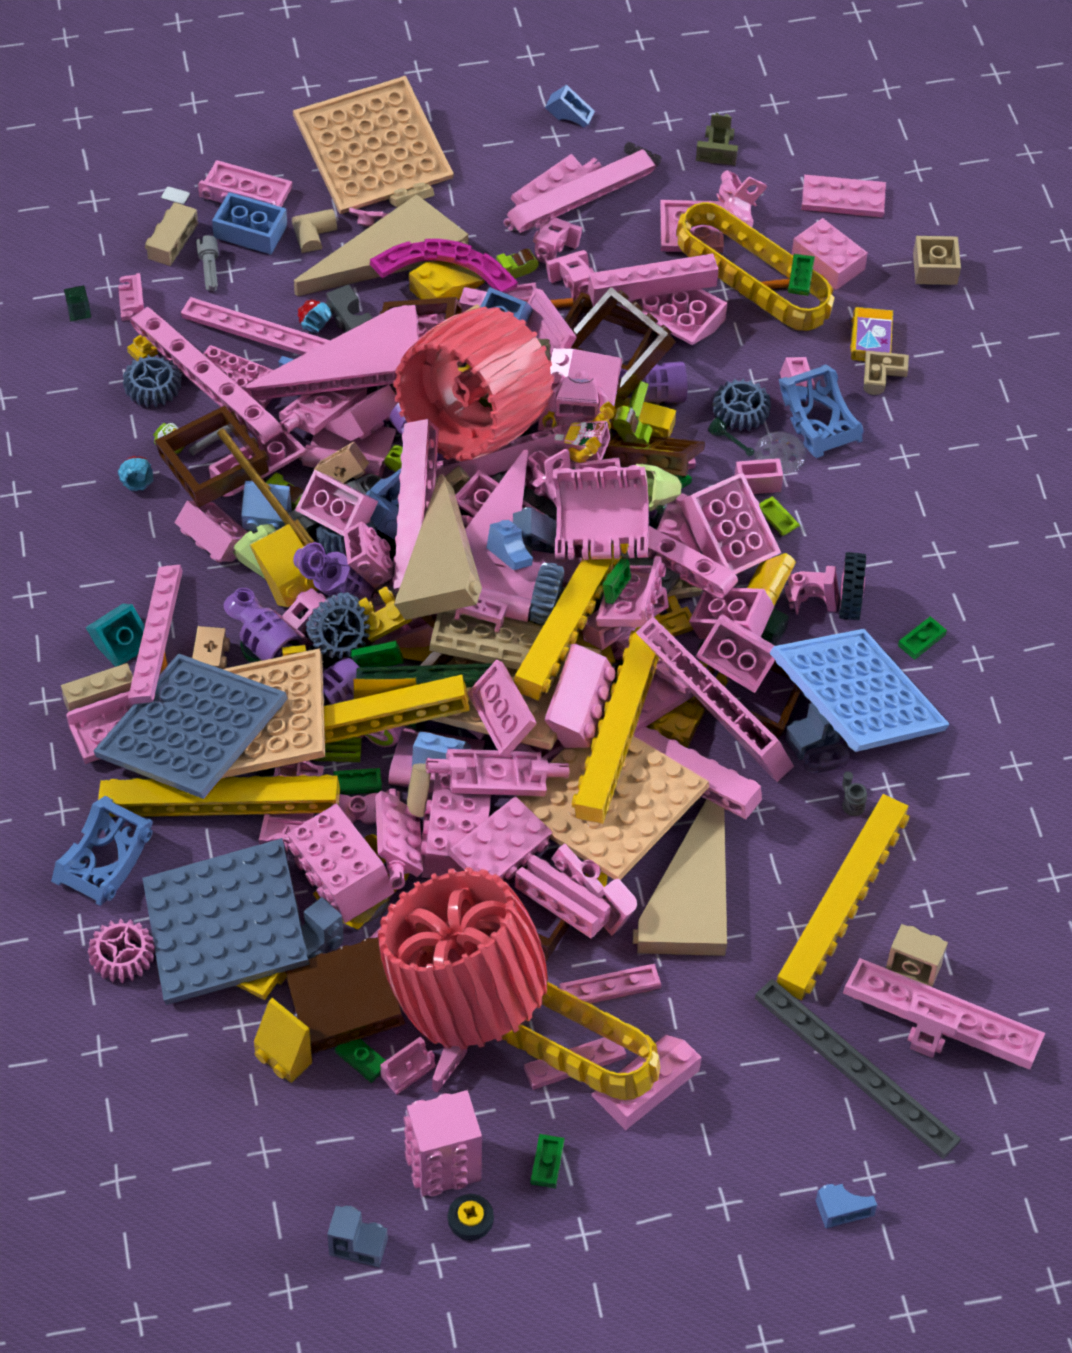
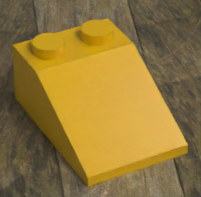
M446 261L426 262L409 273V290L419 299L457 297L459 300L464 287L476 289L484 284V279L472 270Z
M290 524L250 544L277 605L289 607L296 601L297 596L301 592H306L311 588L315 591L319 590L315 587L313 579L305 578L294 565L293 558L295 552L304 546Z
M271 998L254 1039L255 1056L261 1063H268L279 1078H286L292 1083L312 1064L309 1028L275 999Z

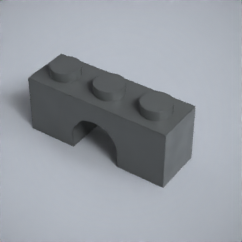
M349 284L326 293L327 303L325 304L330 308L339 329L342 328L344 333L373 319L369 312L359 316L354 315L359 313V298Z

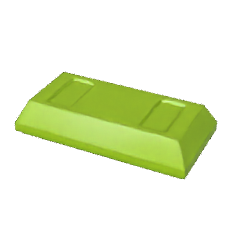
M773 496L759 503L765 519L782 537L800 526Z

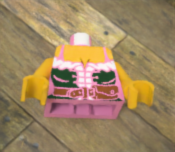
M605 402L600 407L601 413L592 421L571 424L567 435H555V447L567 449L570 461L583 463L585 461L602 460L610 441L607 419L610 420L614 417L613 411L615 407L610 402Z

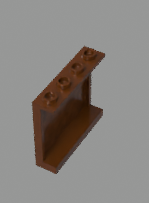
M378 937L366 938L360 943L351 946L345 945L333 952L317 954L314 958L309 959V965L285 971L297 1017L309 1028L311 1054L405 1024L399 1002L392 992L383 968Z

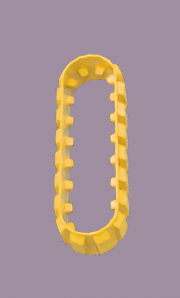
M708 202L694 204L687 208L684 214H681L676 232L678 246L688 257L713 254L718 267V278L795 330L808 331L823 325L825 319L830 318L835 297L832 295L833 288L821 274L813 270L810 293L820 300L819 306L811 309L800 308L697 239L689 231L694 226H712L789 279L793 255L717 204Z
M548 981L547 993L542 996V1005L644 1058L646 1062H643L639 1069L632 1072L615 1073L606 1070L522 1024L518 1026L519 1030L514 1033L511 1030L501 1036L510 1045L526 1051L527 1054L538 1060H543L553 1068L567 1073L568 1076L580 1082L586 1083L596 1091L619 1100H632L643 1096L647 1091L651 1090L653 1083L658 1081L661 1069L657 1045L649 1035H645L640 1029L619 1020V1018L598 1009V1007L580 1000L573 994L557 988V986Z

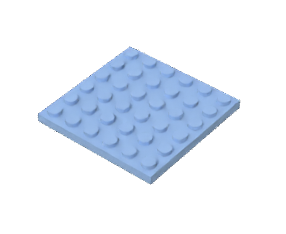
M865 629L774 646L770 651L776 663L790 676V679L797 684L804 692V695L817 707L820 714L830 722L834 730L843 737L848 746L855 752L942 732L949 726L945 718Z

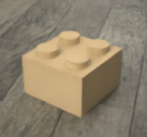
M916 236L913 250L916 284L957 285L961 270L958 237Z
M901 924L891 946L886 969L933 987L941 968L948 942L943 941L938 936L923 933L913 926Z

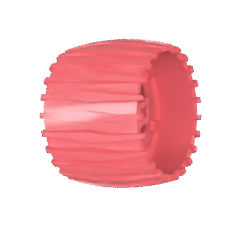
M481 307L457 314L442 321L427 331L407 350L395 370L397 378L393 383V387L397 391L395 402H399L401 408L400 416L405 417L407 423L429 419L439 428L437 453L443 455L444 459L449 460L453 458L456 461L462 462L493 453L522 435L537 420L548 405L547 401L553 393L551 384L554 382V376L551 375L550 370L552 362L547 359L544 352L547 348L545 345L541 346L536 338L538 334L535 331L532 332L526 326L527 322L523 319L518 320L513 316L514 313L510 311L503 312L498 307L489 309ZM457 362H466L471 367L462 373V371L458 370ZM487 393L489 394L487 400L488 403L492 404V408L489 406L484 407L479 402L480 398Z
M466 867L465 871L456 872L454 869H448V874L437 876L434 873L431 875L432 879L422 884L417 881L414 883V889L407 894L404 891L399 894L400 900L396 904H390L387 916L382 917L380 921L381 930H378V941L383 968L392 992L401 1008L414 1026L432 1043H441L445 1048L449 1049L452 1046H459L461 1050H467L468 1046L478 1045L479 1048L485 1047V1042L494 1039L499 1042L503 1040L501 1036L511 1030L514 1033L519 1030L518 1026L525 1020L530 1021L532 1019V1012L536 1008L541 1007L542 996L547 993L548 981L542 944L535 925L523 903L499 875H491L485 869H481L480 872L474 871L471 867Z

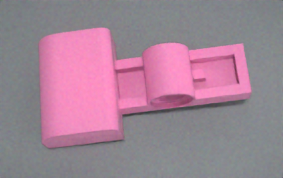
M563 844L557 849L551 859L554 861L555 866L560 871H563L571 880L586 887L589 892L598 898L604 899L611 906L610 919L604 928L611 936L614 935L636 909L637 900L635 896L619 879H614L603 887L597 880L600 875V867L592 860L581 862L566 844Z

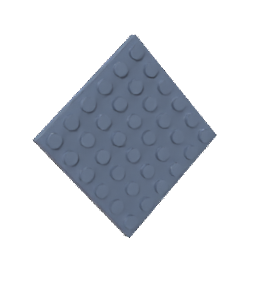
M178 653L159 675L154 701L134 704L93 752L97 758L204 799L286 702L288 697L284 691Z
M282 838L143 878L163 1000L166 1005L310 964L286 848Z

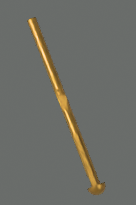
M224 428L220 429L217 435L285 525L290 524L303 546L313 543L314 540L298 519L294 522L282 504L271 493L270 486L263 481Z

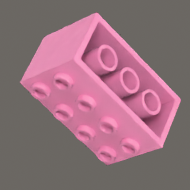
M435 773L434 780L430 779L423 821L424 827L420 852L423 860L421 877L432 879V874L436 873L437 876L448 874V869H454L456 872L465 871L448 855V851L489 818L491 794L451 793L449 776L444 773Z
M337 803L287 833L291 842L288 844V847L295 856V864L300 871L305 870L307 872L305 876L311 886L316 885L318 887L316 890L320 898L323 897L342 915L344 923H347L395 893L393 887L389 885V876L384 864Z
M468 1090L455 1094H441L436 1099L428 1101L418 1100L407 1106V1116L403 1117L406 1138L404 1140L406 1148L405 1157L408 1166L411 1165L413 1173L411 1176L415 1189L420 1188L422 1197L426 1195L437 1196L449 1189H463L468 1184L481 1181L482 1134Z

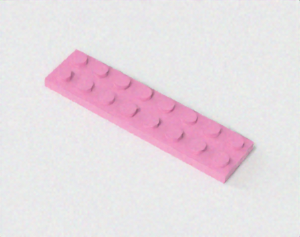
M861 958L857 962L843 991V994L854 999L861 1000L917 1024V1021L907 1018L908 1011L916 995L960 1012L963 1016L955 1035L951 1036L944 1032L942 1034L1029 1070L1045 1035L1044 1032ZM928 1012V1015L942 1019L941 1016Z

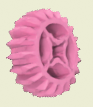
M120 918L119 923L114 924L110 920L109 927L101 925V932L95 931L94 939H90V947L88 949L90 964L94 967L96 973H101L103 979L110 977L112 983L116 978H120V982L123 983L125 978L128 977L133 982L134 975L137 974L142 977L143 970H149V963H152L154 960L155 946L153 945V937L149 934L147 928H142L140 922L134 925L130 919L126 924ZM130 939L137 942L141 946V948H138L135 944L130 943ZM102 954H108V957L113 958V962L105 959Z

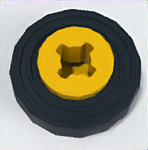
M473 1193L463 1194L456 1198L449 1207L447 1214L448 1225L453 1234L460 1239L468 1241L478 1240L486 1236L492 1228L494 1221L493 1208L488 1200L481 1195Z

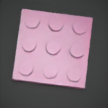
M661 200V251L682 252L677 244L678 237L676 232L681 214L687 211V208L702 202L721 206V201ZM699 225L691 228L689 232L716 252L723 253L724 239L721 231L708 225Z

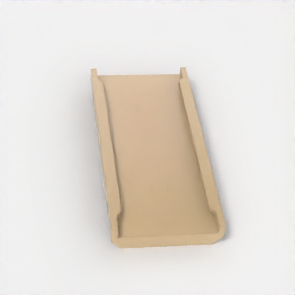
M456 609L440 612L437 614L429 651L493 664L497 659L503 662L505 667L519 669L544 625L505 617L504 623L500 627V632L497 633L495 632L496 623L483 619L479 620L476 617L463 613L460 615L459 621L455 620ZM561 660L560 670L555 678H560L565 661Z

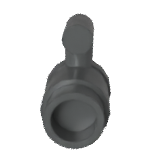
M845 772L842 781V787L845 792L842 808L848 815L859 816L866 808V788L859 783L852 784L853 774Z

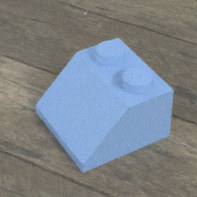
M245 481L241 514L243 528L250 531H258L256 527L263 524H272L276 530L284 527L285 523L254 482ZM268 484L271 488V493L278 499L288 514L292 512L290 487Z
M420 731L413 745L412 766L418 763L426 764L427 758L446 759L448 749L470 750L471 745L465 741Z

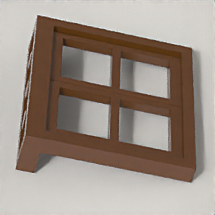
M617 434L610 438L602 459L619 458L621 468L636 464L656 466L672 475L687 476L689 461L705 450V441L650 436L648 444L625 442Z

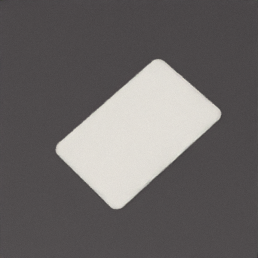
M167 187L161 198L184 204L190 193Z

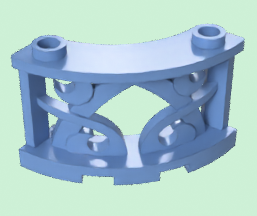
M825 364L819 368L789 378L778 379L785 406H790V411L793 414V417L790 418L797 434L801 433L805 438L803 444L815 458L824 456L823 452L853 441L858 443L863 441L862 424L854 418L846 406L838 387V375L834 369ZM823 375L826 387H821L819 380L815 390L812 389V378ZM807 380V387L796 386L797 383ZM806 398H808V407H802L800 402L806 403ZM813 400L824 404L832 410L828 426L818 420L807 419L806 416L813 407ZM813 427H818V431H815Z
M107 796L102 797L92 804L87 821L81 831L85 835L78 845L73 843L70 849L56 861L51 882L57 885L64 883L93 898L99 906L107 900H112L117 889L122 885L137 862L145 843L150 840L153 833L151 830L153 821L150 819L146 820L113 803V799ZM109 812L120 817L116 823L110 817ZM125 821L137 826L133 837H129V832L132 830L129 826L125 827L122 832L120 831ZM105 831L106 837L99 838L101 832ZM115 838L118 848V861L108 866L96 868V857L91 851L93 846H105ZM86 858L90 859L89 866L87 863L82 864ZM90 877H93V882L95 883V885L88 882ZM99 881H104L101 883L100 888L97 887Z

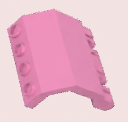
M632 465L626 468L608 466L600 469L585 467L574 470L570 468L553 470L557 501L556 561L566 560L567 546L568 560H574L575 545H583L582 557L584 560H589V546L591 545V559L593 560L612 559V544H614V558L620 559V544L629 543V558H635V543H637V558H648L649 500L645 467Z

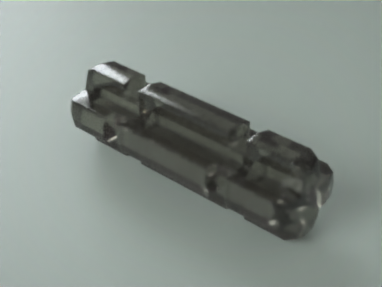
M630 141L625 144V153L631 155L640 150H645L656 167L661 163L662 157L660 155L652 154V151L639 145L636 147V144Z

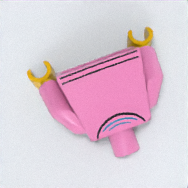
M579 371L575 377H565L563 383L553 389L546 409L548 414L543 417L542 423L546 427V422L553 420L552 428L556 427L555 412L556 416L594 419L601 413L600 407L605 402H609L608 396L601 387L597 386L596 379L589 378L588 374L584 371ZM607 420L608 428L610 431L611 423L609 420Z

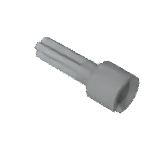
M207 235L203 237V243L199 239L196 241L198 258L203 261L206 290L216 291L218 283L215 259L219 256L218 244L215 237Z

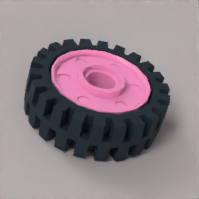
M845 553L840 591V619L860 620L865 586L866 554Z

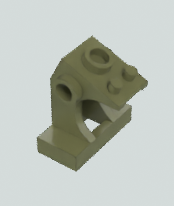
M719 113L711 115V125L706 126L705 137L709 138L708 142L698 141L696 161L736 166L738 145H729V140L733 141L735 131L734 128H731L732 117L729 114L722 116Z

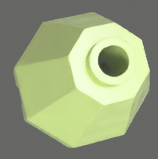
M636 464L637 466L645 467L649 511H653L676 500L681 494V483L678 477L656 466Z
M263 524L256 527L258 532L253 534L252 531H249L234 545L235 551L233 554L238 561L263 578L265 577L250 544L276 531L272 524Z

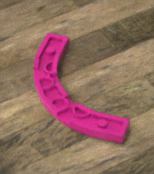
M424 239V242L415 243L408 241L389 248L370 259V266L381 278L412 263L446 261L472 270L481 276L493 289L507 294L517 288L518 282L490 255L486 253L483 255L473 250L470 245L452 240Z

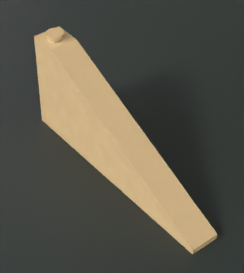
M416 194L294 280L295 295L302 296L381 277L370 266V259L401 243L408 241L411 243L424 242V239H446L468 245V234ZM431 261L412 263L391 274L418 268L422 264Z
M443 474L439 475L394 603L405 620L477 605L482 586L455 492Z
M706 799L639 918L638 929H633V944H637V953L725 956L727 916L724 808L709 799Z

